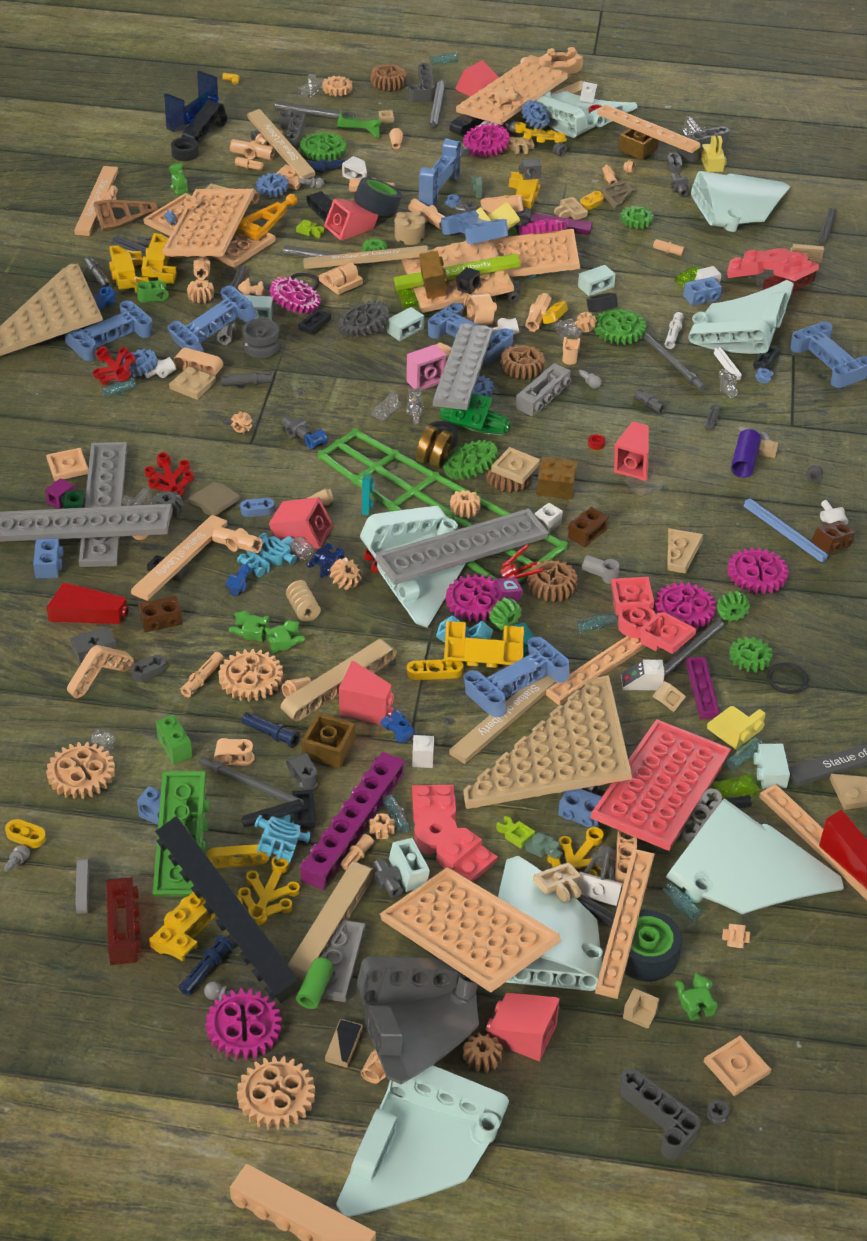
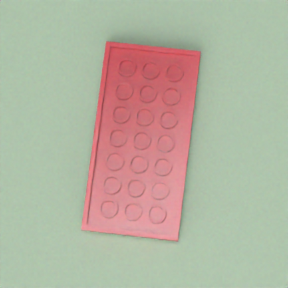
M656 719L628 759L632 779L613 782L593 809L591 819L670 851L696 810L702 795L709 789L730 756L731 748Z

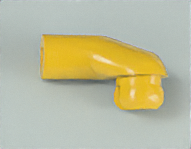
M223 73V80L232 81L235 85L239 83L240 77L238 75Z

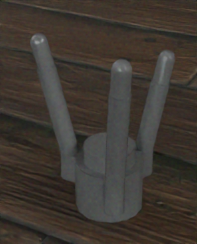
M601 846L598 853L593 854L592 860L584 873L589 874L595 862H597V865L602 868L600 879L604 880L606 870L609 868V880L614 881L615 850L609 846Z

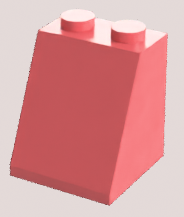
M482 60L463 71L455 89L468 96H472L499 77Z
M334 199L324 227L338 239L345 240L373 230L378 215L362 208L355 201Z
M632 421L617 440L614 450L615 473L643 481L648 480V425Z
M319 497L283 501L269 523L270 529L276 538L283 540L290 536L295 543L316 549L322 547L334 526Z
M351 661L339 687V716L381 725V720L394 712V708L391 707L394 700L392 685L357 662Z
M506 993L503 1001H498L495 1008L496 1015L494 1019H489L486 1031L489 1032L490 1038L497 1037L498 1044H502L503 1048L540 1062L557 1025L560 999L549 996Z

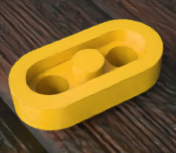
M594 191L581 198L579 203L586 210H592L604 202V194L600 191Z
M20 819L11 820L5 826L7 838L30 848H39L46 842L45 830L40 826Z

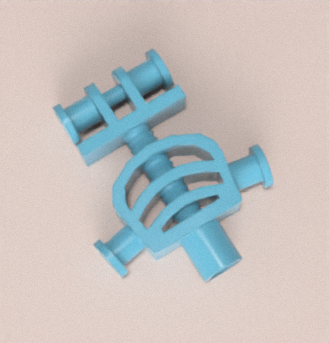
M263 533L259 536L263 541L261 551L259 552L260 556L254 552L247 551V555L242 553L237 559L239 564L250 566V572L256 573V577L261 578L265 572L267 574L270 572V565L280 566L286 561L290 565L296 563L297 555H291V547L295 545V542L290 536L280 541L275 536L269 538L267 533Z
M259 815L255 827L260 826L264 828V832L256 852H265L269 857L271 853L277 854L276 859L282 858L288 860L287 863H290L297 841H304L305 844H308L310 832H300V825L292 823L293 818L291 815L283 816L280 819L272 816L269 821Z

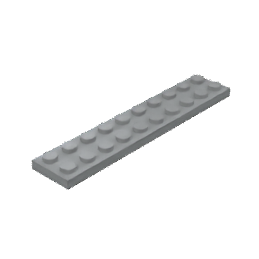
M468 323L460 325L434 395L433 406L462 410L468 409L493 334V328L486 325L472 326V324Z
M127 442L91 443L84 508L122 506ZM120 536L81 538L79 566H117Z
M171 504L5 511L0 512V542L167 534L173 509Z
M525 509L378 553L375 560L393 584L396 585L548 537L549 532L530 509Z

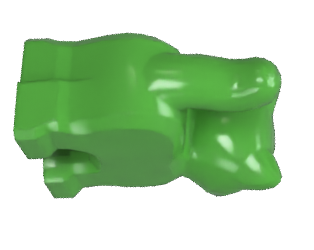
M174 163L169 167V171L172 174L171 188L175 190L176 195L189 193L187 179L183 175L182 163Z
M248 611L235 612V625L242 626V628L232 626L229 628V632L242 636L246 640L263 642L265 638L263 632H265V628H269V616L259 617L250 615Z
M287 620L282 626H276L271 629L265 628V638L267 643L270 642L272 654L281 650H288L292 646L305 641L304 636H297L300 634L298 630L299 622Z
M695 972L692 983L694 989L685 990L684 984L681 981L677 980L675 982L680 1004L687 1012L691 1021L700 1019L698 1014L700 1009H703L706 1017L715 1014L718 1004L716 1001H713L709 991L713 986L710 979L699 976Z

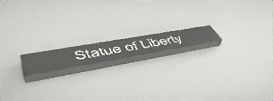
M867 744L788 767L789 778L797 787L830 777L831 774H841L867 766Z

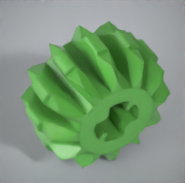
M370 238L364 242L362 252L387 250L388 248L386 242L382 241V239Z
M738 590L734 593L729 591L727 595L722 594V598L718 599V613L723 620H727L729 623L732 620L737 622L739 618L744 619V615L749 614L750 603L746 595Z
M504 597L493 606V610L489 612V619L495 627L503 630L504 626H513L515 622H518L517 619L521 617L520 612L522 609L514 599Z

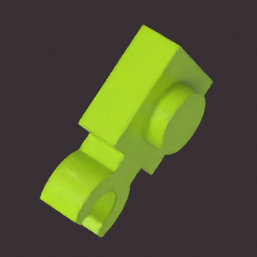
M303 220L296 227V232L307 236L313 234L315 237L320 238L321 233L325 234V228L317 226L316 223L309 220Z
M504 816L505 825L499 822L496 823L497 831L505 833V839L521 849L535 835L534 830L520 821L516 824L512 823V819L508 816Z

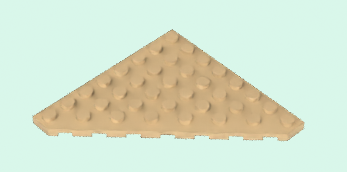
M78 263L70 264L63 268L0 326V356L103 320Z
M609 675L587 680L584 688L576 690L567 698V703L563 706L559 705L550 713V718L546 721L542 720L532 729L533 732L528 737L524 736L514 745V749L510 753L506 752L496 760V765L492 769L487 768L477 777L478 781L472 786L468 785L463 789L466 809L632 779Z

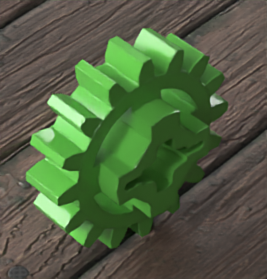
M630 206V208L625 207V210H622L620 220H622L621 223H625V226H630V228L635 227V229H638L639 227L644 229V226L648 228L649 225H652L654 215H652V211H649V208L645 209L644 206Z
M745 636L744 640L738 638L737 642L733 641L729 652L730 660L734 661V666L740 665V670L746 668L747 672L750 669L757 672L759 668L763 671L765 666L769 667L771 662L772 648H768V643L763 644L762 639L757 641L755 637L748 639Z

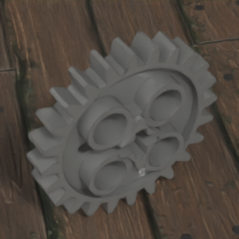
M375 300L371 303L367 301L365 304L362 302L361 305L356 304L354 308L350 307V311H345V314L341 315L342 318L339 319L338 327L343 336L346 335L347 338L350 336L352 338L355 336L360 338L361 335L366 337L367 333L372 334V331H378V327L382 328V324L387 323L386 320L389 319L388 316L390 314L384 302H376Z

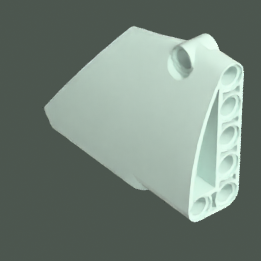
M550 90L537 99L538 104L542 103V107H546L545 110L549 111L550 122L548 126L571 138H575L596 126L602 127L612 122V120L597 115L598 109L589 114L588 108L592 105L604 106L606 104L626 113L637 108L636 102H613L594 99L593 103L580 101L579 95L567 91L551 95Z
M699 171L692 186L691 196L709 225L724 227L727 231L735 232L738 224L765 222L771 211L791 186L784 182L738 174L723 175Z
M785 280L775 286L745 297L712 303L706 312H698L693 315L694 325L688 336L689 341L710 349L722 347L725 352L748 354L768 352L775 329L781 325L794 284L789 280Z
M439 506L378 513L371 515L366 520L360 538L375 558L378 553L455 531L457 523L453 519L447 518ZM377 563L380 574L416 624L428 627L446 598V590L449 588V584H454V579H457L465 563L394 585Z
M725 798L666 876L681 889L683 887L686 889L685 895L690 901L699 903L706 898L740 914L794 899L844 889L841 876L772 826L759 824Z
M520 856L507 859L498 898L560 935L561 941L507 980L506 983L587 991L595 990L603 962V951L600 948L597 919L572 896L570 901L564 903L557 897L556 891L545 894L533 882L534 874L542 872L540 869Z
M433 1065L403 1084L390 1080L380 1108H377L354 1158L350 1174L336 1203L340 1213L346 1217H352L415 1200L465 1182L488 1145L495 1140L509 1104V1099L500 1092ZM483 1127H489L491 1130H486Z

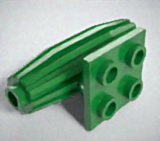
M472 394L467 410L445 407L440 409V419L460 428L498 435H505L511 429L509 418L489 410L493 400L490 397Z

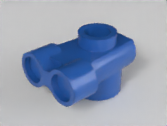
M110 286L101 288L98 294L93 295L99 311L104 309L105 305L110 306L116 301V293Z
M242 564L237 575L231 573L225 587L230 589L229 593L231 595L237 596L239 592H244L247 586L245 580L251 570L250 566Z
M395 710L390 716H385L380 722L386 730L390 729L395 733V740L400 743L408 742L415 733V730L399 710Z

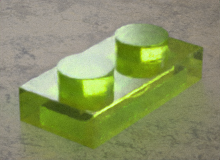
M694 265L676 275L674 282L685 287L686 282L695 281L697 270L702 268Z
M395 287V292L402 308L418 307V300L413 288L396 291Z
M750 774L714 782L711 786V789H716L721 793L722 798L742 795L752 796L758 794L759 789Z

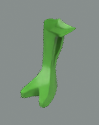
M340 109L336 128H363L371 132L375 138H379L381 120L378 118L364 121L342 115Z

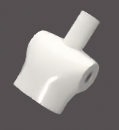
M500 318L497 321L498 327L493 328V333L504 328L511 329L514 332L513 335L519 333L516 318Z
M168 357L164 360H158L156 362L157 366H153V370H148V373H144L146 378L157 374L159 377L164 378L175 371L176 367L172 359Z
M827 500L821 503L825 509L820 512V518L823 522L829 524L841 521L845 525L848 524L843 507L832 508Z

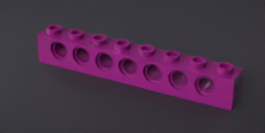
M382 751L380 756L373 760L370 770L363 774L361 783L354 787L349 800H345L339 814L334 815L330 827L323 831L318 844L313 845L308 858L301 862L299 871H301L302 882L321 890L326 889L341 867V861L350 852V847L356 845L369 826V820L376 816L404 775L403 759Z

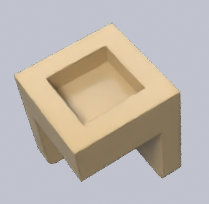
M664 681L652 697L674 712L686 696L674 686Z
M634 988L625 1004L623 1019L648 1029L657 1013L659 998Z

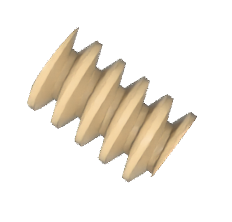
M298 580L288 586L286 596L297 617L301 621H312L317 618L321 609L307 583L303 580Z

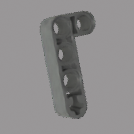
M420 63L418 65L419 83L408 86V100L410 102H431L434 100V82L431 66L428 63Z
M281 111L279 112V127L287 130L285 138L298 151L300 141L306 129L305 113Z
M720 126L685 135V137L699 142L700 148L693 153L679 148V153L687 160L696 162L700 158L702 144H710L711 136H716V138L721 136L722 146L726 145L729 129Z
M627 1069L622 1073L619 1087L620 1095L666 1130L663 1136L661 1152L669 1160L679 1159L697 1139L700 1128L699 1117L639 1071Z

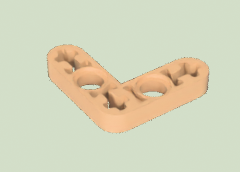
M100 645L94 646L90 649L68 684L67 691L74 698H80L88 691L102 667L125 672L132 667L134 659L125 651Z

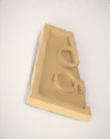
M668 528L667 566L669 571L686 573L703 541V534Z
M840 774L830 775V781L844 810L867 807V777Z

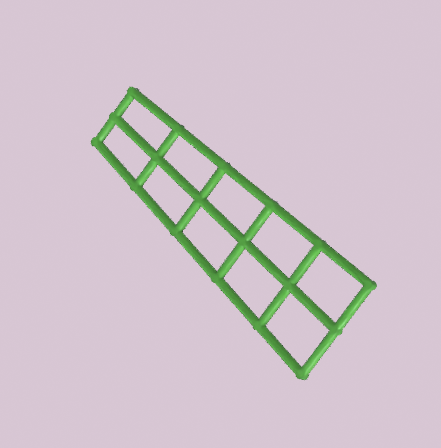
M358 428L352 429L344 437L336 439L333 444L318 451V459L329 464L361 489L364 473L373 474L378 472L408 491L394 501H390L375 489L374 492L370 493L372 497L385 505L389 511L402 510L398 506L411 497L416 496L430 506H439L447 518L453 519L463 527L474 525L461 518L460 515L455 516L454 512H451L450 509L421 492L435 481L456 492H461V490L468 491L467 489L441 476L439 472H434L399 453L398 450H393L360 432ZM353 438H359L388 455L378 462H373L346 445V443ZM336 449H341L369 468L359 475H354L329 457L328 454ZM397 459L427 475L428 478L418 485L412 486L384 469L383 466ZM476 494L480 497V505L500 516L512 514L482 498L481 495ZM548 534V537L544 540L557 547L537 562L542 563L543 560L550 561L561 552L566 551L568 542L561 541ZM514 549L503 551L511 557L517 553ZM522 554L516 558L517 561L525 566L533 563V561ZM474 560L464 565L470 567L479 575L484 574L486 579L490 576L491 581L497 579L475 563ZM528 576L518 578L517 581L520 584L525 579H527Z

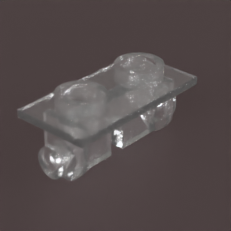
M391 392L386 400H383L374 407V411L369 416L384 422L403 403L398 402V394L396 392Z

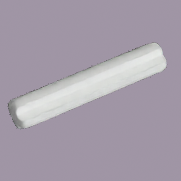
M722 347L715 348V356L733 380H741V372Z

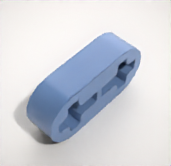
M270 498L244 500L240 504L241 514L245 517L271 515L275 511L274 501Z

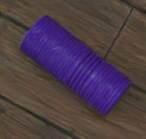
M745 429L741 431L738 437L731 471L734 475L741 478L751 476L754 470L761 442V436L755 430Z

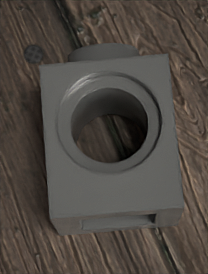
M539 158L521 159L519 174L522 175L523 180L541 179L542 165Z

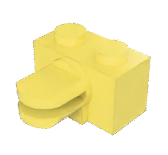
M711 136L710 144H702L701 159L706 172H723L724 166L727 164V159L724 157L721 136H717V138L716 136Z

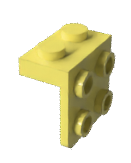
M507 202L488 216L481 207L476 210L479 214L478 218L486 221L507 219L508 230L520 221L518 215Z
M730 706L707 724V729L734 749H738L763 729L766 713L759 709L748 717L736 707Z

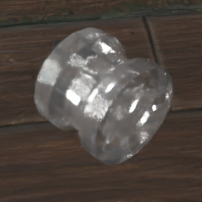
M303 536L295 538L290 545L291 550L302 560L311 556L314 550L313 545Z
M97 728L92 735L91 746L96 743L97 748L103 746L104 751H110L115 742V733L111 731L105 732L104 729Z

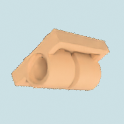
M353 263L339 266L319 275V281L337 295L363 284V278L358 275V270Z

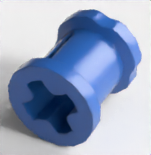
M322 429L311 435L306 434L304 437L309 449H314L316 445L321 443H327L326 433Z

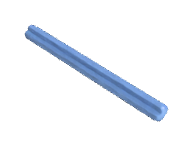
M749 498L744 502L746 509L818 561L824 562L827 560L828 554L754 500Z

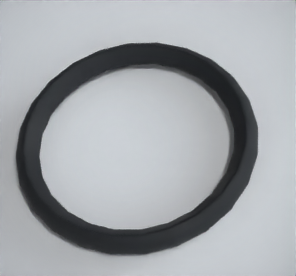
M296 273L290 276L291 278L298 276L311 277L316 281L313 290L319 286L318 278L310 273Z
M792 663L775 664L767 673L769 684L782 693L794 694L801 692L807 687L809 682L807 673L800 666ZM783 666L793 667L803 674L804 684L794 690L782 689L775 685L771 679L773 670Z

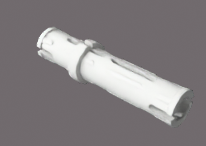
M680 312L674 314L673 320L669 325L670 329L664 343L668 349L674 348L678 333L682 329L684 316Z

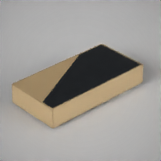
M340 1019L326 1053L325 1062L348 1068L362 1032L361 1024Z

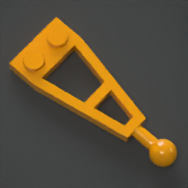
M289 194L283 203L276 202L242 218L236 232L257 241L287 212L288 206L297 204L298 199L296 195ZM260 218L268 220L263 227L252 222Z

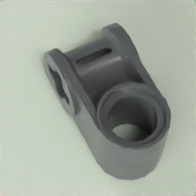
M306 752L286 760L289 773L294 777L302 790L314 791L318 788V780L316 779L317 769Z

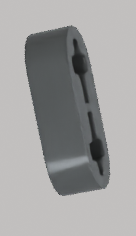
M678 153L668 154L667 165L671 173H680L682 170V160Z
M154 655L135 663L131 667L132 679L136 682H143L162 674L167 667L166 659L161 655Z

